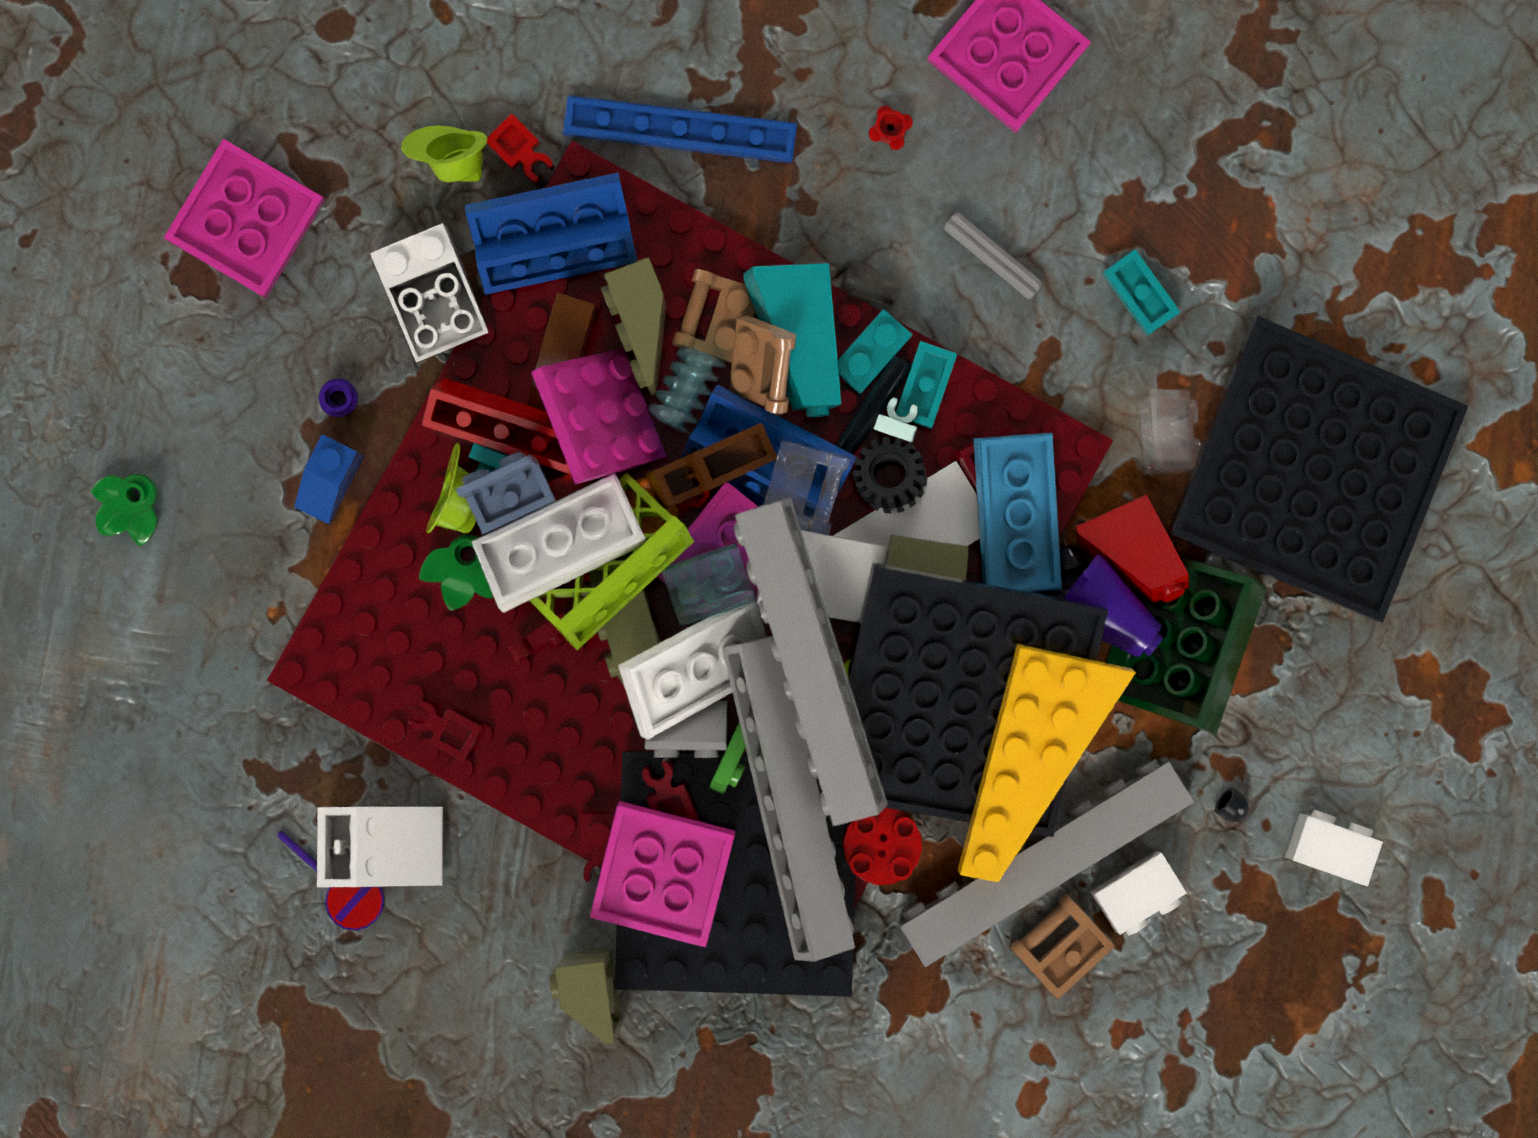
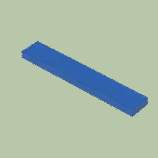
M567 95L563 135L792 164L797 123Z

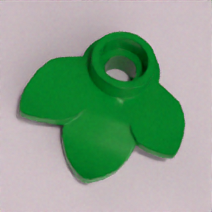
M132 474L126 478L110 475L96 482L91 493L102 503L95 518L98 533L104 536H112L123 533L126 530L138 546L146 544L153 536L158 523L153 508L157 500L158 490L153 480L143 474ZM133 487L140 491L141 496L139 500H136L133 496Z
M461 535L451 543L449 548L433 550L427 556L420 569V580L441 582L444 602L447 608L452 611L466 605L473 598L475 592L489 599H492L494 596L477 554L469 562L462 558V551L466 547L474 548L472 541L479 538L475 535Z

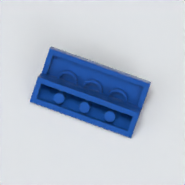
M619 173L465 205V213L475 245L476 264L485 295L637 262Z
M717 385L680 458L762 423L778 459L728 481V483L758 507L791 497L801 530L818 533L857 457Z

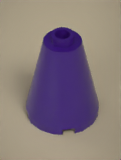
M1099 554L1095 556L1063 598L1105 606L1109 611L1101 641L1133 656L1139 657L1143 652L1150 656L1164 638L1158 634L1162 627L1161 624L1107 560Z

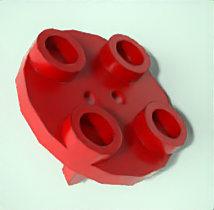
M884 808L878 815L849 823L843 838L844 857L852 872L863 881L879 886L895 884L909 878L914 868L918 865L922 852L921 834L915 822L903 811ZM885 834L887 836L886 840L881 841L880 835ZM880 850L885 851L883 857L878 856Z

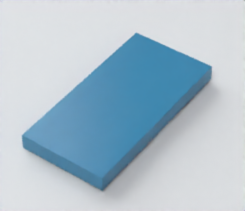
M1039 433L973 438L982 583L1025 592L1061 590L1053 434Z

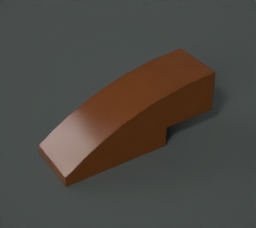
M557 293L536 369L585 356L586 344L597 312L595 304ZM533 378L527 405L546 411Z
M759 423L646 473L645 476L656 501L664 509H667L778 458L763 424Z

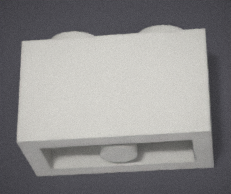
M1314 809L1311 816L1299 813L1285 858L1368 887L1383 843L1371 838L1374 830L1354 823H1350L1349 829L1334 825L1336 817Z
M1154 850L1090 890L1114 931L1119 935L1126 932L1128 936L1147 926L1148 922L1146 919L1159 911L1161 915H1164L1181 904L1179 898L1187 894L1163 854L1157 850Z

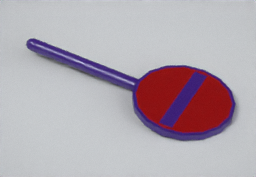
M283 831L278 832L277 837L317 872V861ZM329 887L326 893L325 905L329 917L336 925L343 929L356 931L367 928L377 921L383 911L384 896L381 887Z

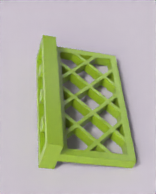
M628 473L623 475L619 481L624 492L630 488L636 494V508H632L641 530L642 517L659 516L665 524L655 533L644 534L646 542L641 547L633 550L626 560L610 561L593 569L604 570L603 581L596 588H583V574L576 578L575 589L554 588L529 600L576 650L584 645L694 542L686 526L675 515L672 516ZM643 502L650 508H643ZM574 597L573 609L560 620L553 613L555 598ZM541 598H547L546 605L540 600Z

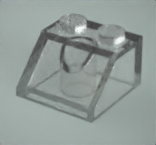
M1148 390L1137 398L1144 475L1192 471L1196 466V459L1201 449L1200 439H1194L1193 423L1198 422L1196 400H1191L1190 390Z

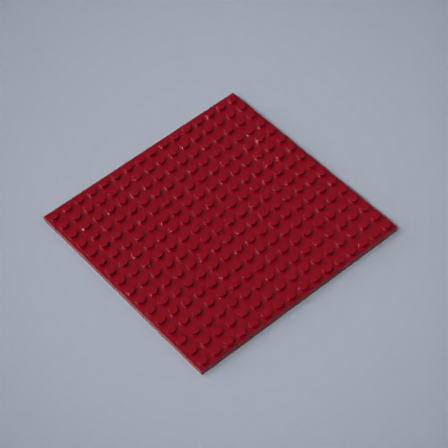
M571 141L545 188L619 173L637 261L649 257L667 305L657 393L651 395L647 386L640 389L667 457L651 464L615 473L618 479L628 473L636 480L646 477L645 474L679 459L690 435L699 423L715 387L719 385L727 390L730 388L731 363L672 344L675 332H680L695 283L692 281L695 269L705 270L717 276L745 284L743 274L753 266L796 264L587 148ZM624 266L484 295L478 306L489 333L455 346L433 387L443 378L527 405L533 381L531 372L536 369L557 293L593 303L597 307L584 357L624 348L615 326L622 322L619 314L611 315L601 290L602 287L608 285L604 274ZM831 284L837 359L839 360L881 311ZM709 289L694 336L695 338L705 341L721 291ZM899 322L913 335L895 356L906 361L910 365V369L920 341L951 351ZM633 350L625 351L629 362L637 359ZM957 354L932 429L911 422L908 423L918 427L914 440L910 443L914 445L916 452L919 451L922 456L927 478L955 461L966 476L954 452L973 442V438H979L986 433H992L994 437H998L1000 432L1009 426H1019L1020 431L1013 435L1052 433L1059 538L1113 442L1109 437ZM885 368L861 395L839 376L841 405L829 409L830 415L806 417V411H793L790 402L786 413L775 415L835 445ZM909 372L900 384V386L898 387V389L896 390V392L894 393V395L892 396V398L898 399L897 405L895 407V412L897 410ZM428 394L266 681L581 858L590 861V854L579 853L580 814H615L618 802L621 801L622 751L654 752V750H645V738L640 735L626 689L618 676L612 678L609 673L605 655L611 653L608 640L601 641L598 632L578 650L567 640L553 649L547 643L526 658L516 662L507 648L549 621L530 601L502 613L494 596L492 599H489L475 592L473 598L466 605L452 611L447 608L444 602L441 582H426L419 579L422 564L433 550L449 548L451 543L461 535L471 534L479 538L486 535L482 534L477 521L469 533H462L435 526L430 533L426 532L431 514L441 495L447 467L455 444L457 442L460 443L458 466L471 474L477 470L480 464L479 461L469 457L474 442L422 426L429 398ZM750 401V402H752V403H754V404H756V405H758V406H760V407H762V408L765 407V406H762V405H760V404H758V403H755V402H753V401ZM886 406L881 414L889 417ZM874 424L854 456L861 459L860 451L862 448L871 449L870 442L875 439L878 444L883 443V437L889 436L891 442H895L896 437L875 430ZM903 440L904 444L907 445L909 441ZM895 462L885 463L877 470L875 480L882 487H896L904 480L905 469ZM540 464L547 481L568 474ZM854 464L818 532L819 534L834 536L875 511L871 508L870 503L866 504L857 489L853 477V470H856ZM604 476V477H601V478H597V479H594V480H592V481H593V483H595V482H597V481H599V480H601V479H603V478H605V477H607V476ZM720 487L710 490L711 499L719 491ZM973 487L974 491L977 494V487ZM688 507L686 510L680 509L678 519L688 529L702 511L698 507ZM980 539L968 545L966 580L982 583ZM466 547L462 551V558L466 562L472 561L475 558L474 548ZM588 572L584 574L583 588H585L584 581L590 580ZM656 577L645 587L653 611L651 617L656 624L662 642L707 618L659 578ZM576 578L555 589H575ZM574 597L555 598L553 613L556 616L563 611L569 613L573 609ZM541 598L540 600L546 605L547 598ZM829 618L830 623H832L834 636L839 634L847 635L855 642L859 622ZM764 623L766 636H773L770 624ZM844 642L837 643L840 655L845 659V662L851 659L854 642L852 646ZM733 692L720 699L728 700V745L739 723ZM420 701L432 703L437 708L438 715L442 717L447 708H451L484 726L466 761L463 762L430 744L429 741L434 732L430 730L417 731L409 726L408 722L410 719L417 720L423 724L429 718L427 710L418 706ZM744 749L742 755H747L746 749ZM680 750V753H694V750ZM719 750V754H725L726 750ZM885 834L880 835V840L885 841L887 836ZM884 850L878 852L880 857H883L885 854ZM856 875L854 908L869 883Z

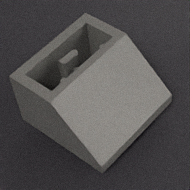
M718 700L650 739L645 738V750H654V757L680 756V750H694V757L718 758L719 750H726L728 747V700Z

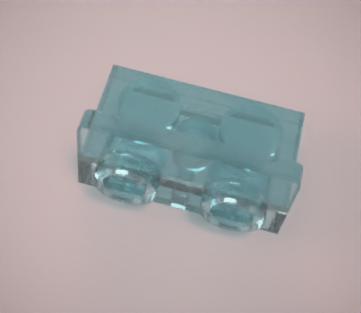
M731 544L671 564L662 571L680 626L756 601L737 544Z

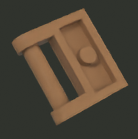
M695 269L692 281L695 283L680 332H675L672 344L732 364L736 320L738 317L745 315L755 317L756 313L746 285L717 276L705 270ZM711 288L721 292L706 339L703 341L694 336L709 289Z
M749 315L738 317L736 320L729 391L765 406L764 409L768 412L775 414L786 413L789 404V398L786 397L790 352L795 349L796 335Z
M1067 893L1058 900L1059 905L1020 941L1016 939L1009 945L1012 951L1057 1000L1115 947ZM1071 915L1078 924L1041 959L1037 960L1031 952Z

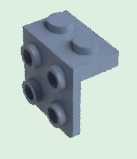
M517 452L498 461L501 468L489 473L488 470L480 469L461 478L464 485L457 488L456 491L459 497L466 498L482 534L495 530L556 501L536 457L531 455L525 456L524 453Z

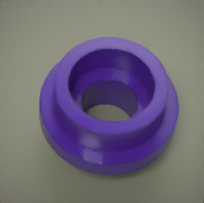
M332 379L322 386L319 392V404L328 415L336 418L345 417L355 410L358 404V393L356 388L347 380ZM337 392H344L346 396L345 402L342 405H335L333 403V396Z

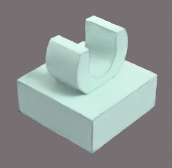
M892 398L887 406L889 417L879 414L874 429L913 442L918 427L908 423L916 418L918 407L912 404L909 414L906 417H900L895 412L898 399Z

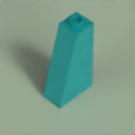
M829 263L751 267L743 274L744 283L758 319L796 335L795 349L790 352L786 394L792 410L806 411V417L830 415L829 409L841 405Z

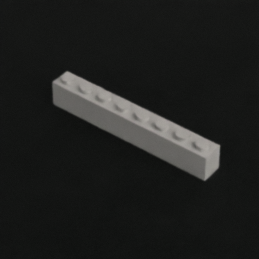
M788 497L736 514L737 523L734 524L735 535L739 544L745 546L749 558L747 562L748 576L752 584H757L762 599L759 601L760 614L766 624H770L774 637L771 640L772 652L778 662H782L786 675L783 680L785 693L790 701L794 700L798 713V716H796V727L800 737L806 739L810 751L808 765L812 775L815 778L818 777L821 785L820 802L826 816L831 817L833 826L878 815L888 804L792 499Z
M768 636L722 648L794 959L817 961L855 948L853 940L854 927L845 906V888L838 875L835 863V845L829 837L826 815L820 802L817 777L815 778L812 775L808 765V755L810 754L806 739H802L796 727V716H798L794 700L790 701L785 693L783 680L786 675L782 662H778L772 652L771 640L774 637Z
M1156 758L1138 767L1135 770L1138 776L1127 783L1123 779H1119L1104 788L1102 792L1105 796L1091 804L1090 800L1087 799L1069 810L1071 817L1060 824H1056L1053 837L1038 835L1037 838L1026 845L1023 844L999 882L972 877L958 886L956 881H953L939 889L935 893L938 899L924 906L921 901L902 913L905 919L900 921L899 925L924 967L937 961L1194 803L1171 763L1165 760L1158 763Z

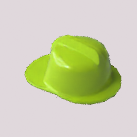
M427 126L408 134L401 142V150L411 159L428 163L434 174L442 182H478L482 178V149L487 144V136L483 132L467 131L450 126Z
M459 442L455 444L441 495L427 525V533H430L435 526L469 533L476 523L466 498L459 497L456 491L457 488L464 485L461 478L469 475V473L458 466L460 455Z

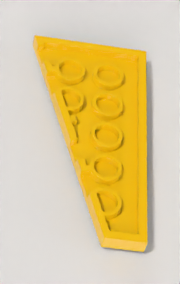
M1017 644L958 866L960 875L993 882L1000 881L1136 672L1132 668Z

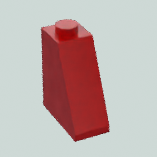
M1147 495L1075 527L1076 538L1080 548L1093 558L1097 554L1105 558L1125 583L1151 603H1156L1162 599L1164 602L1172 601L1180 597L1185 592L1184 589L1189 588V574Z

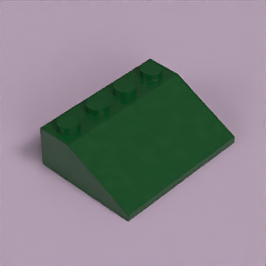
M1180 557L1189 574V588L1184 589L1185 592L1180 597L1169 602H1164L1162 599L1156 603H1151L1136 590L1131 589L1161 624L1162 627L1158 634L1164 637L1150 656L1143 652L1139 657H1136L1112 646L1106 663L1132 668L1136 672L1118 699V702L1217 735L1267 587L1254 578Z

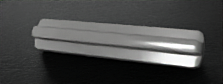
M956 212L946 222L944 227L946 232L1023 296L1031 299L1041 288V280L960 213Z

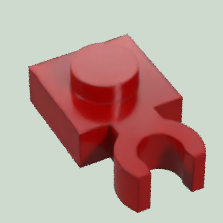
M510 114L487 137V145L512 170L522 163L527 178L536 185L540 182L539 178L533 173V167L536 164L543 163L551 171L554 169L552 160L546 154L534 152L540 145V141L513 114Z

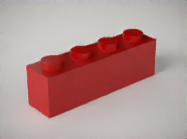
M443 378L431 388L422 426L510 455L517 452L524 453L525 456L531 455L536 457L541 465L571 474L547 411Z

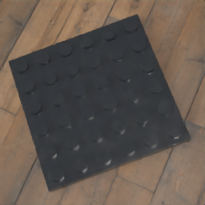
M1255 316L1252 318L1167 534L1368 619L1383 623L1468 406L1263 317Z
M872 563L847 677L888 804L885 808L970 822L1017 644L1096 661L1109 610L1105 606ZM1068 777L1032 830V834L1054 836Z
M622 751V802L650 809L646 798L648 794L655 792V788L646 784L642 776V770L644 766L649 765L654 776H664L665 770L662 766L664 757H654V752ZM680 753L678 757L669 758L674 766L672 781L674 784L685 780L699 814L698 821L736 832L706 947L617 925L614 989L852 997L853 949L817 961L794 959L748 756L742 755L739 763L745 765V768L736 787L728 784L723 795L709 789V786L724 754H719L718 758H696L694 753ZM817 777V785H818L819 793H821V790H822V789H821V785H820L819 779H818V777ZM826 816L829 837L835 845V863L838 875L845 888L844 901L847 914L854 927L855 874L850 869L843 851V838L850 822L833 826L831 817Z

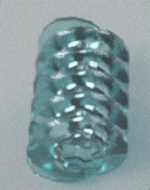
M679 348L677 355L684 363H671L670 369L677 377H664L663 383L670 391L658 390L656 397L663 405L651 404L649 411L661 423L690 436L689 431L683 426L684 423L697 424L698 422L697 418L690 412L691 409L704 410L705 408L704 404L697 398L698 395L711 396L712 394L711 390L704 384L705 381L718 382L719 380L718 376L711 370L712 367L725 368L726 365L717 358L695 348Z

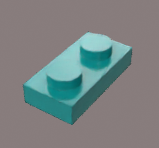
M1136 249L1102 273L1146 336H1149L1181 312Z
M883 309L838 360L839 376L861 395L891 359L910 340L913 334Z
M920 341L896 410L898 416L906 417L910 412L912 404L916 405L918 413L911 423L932 429L957 353Z

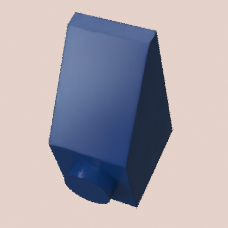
M321 435L304 468L294 507L330 525L365 456L333 439Z

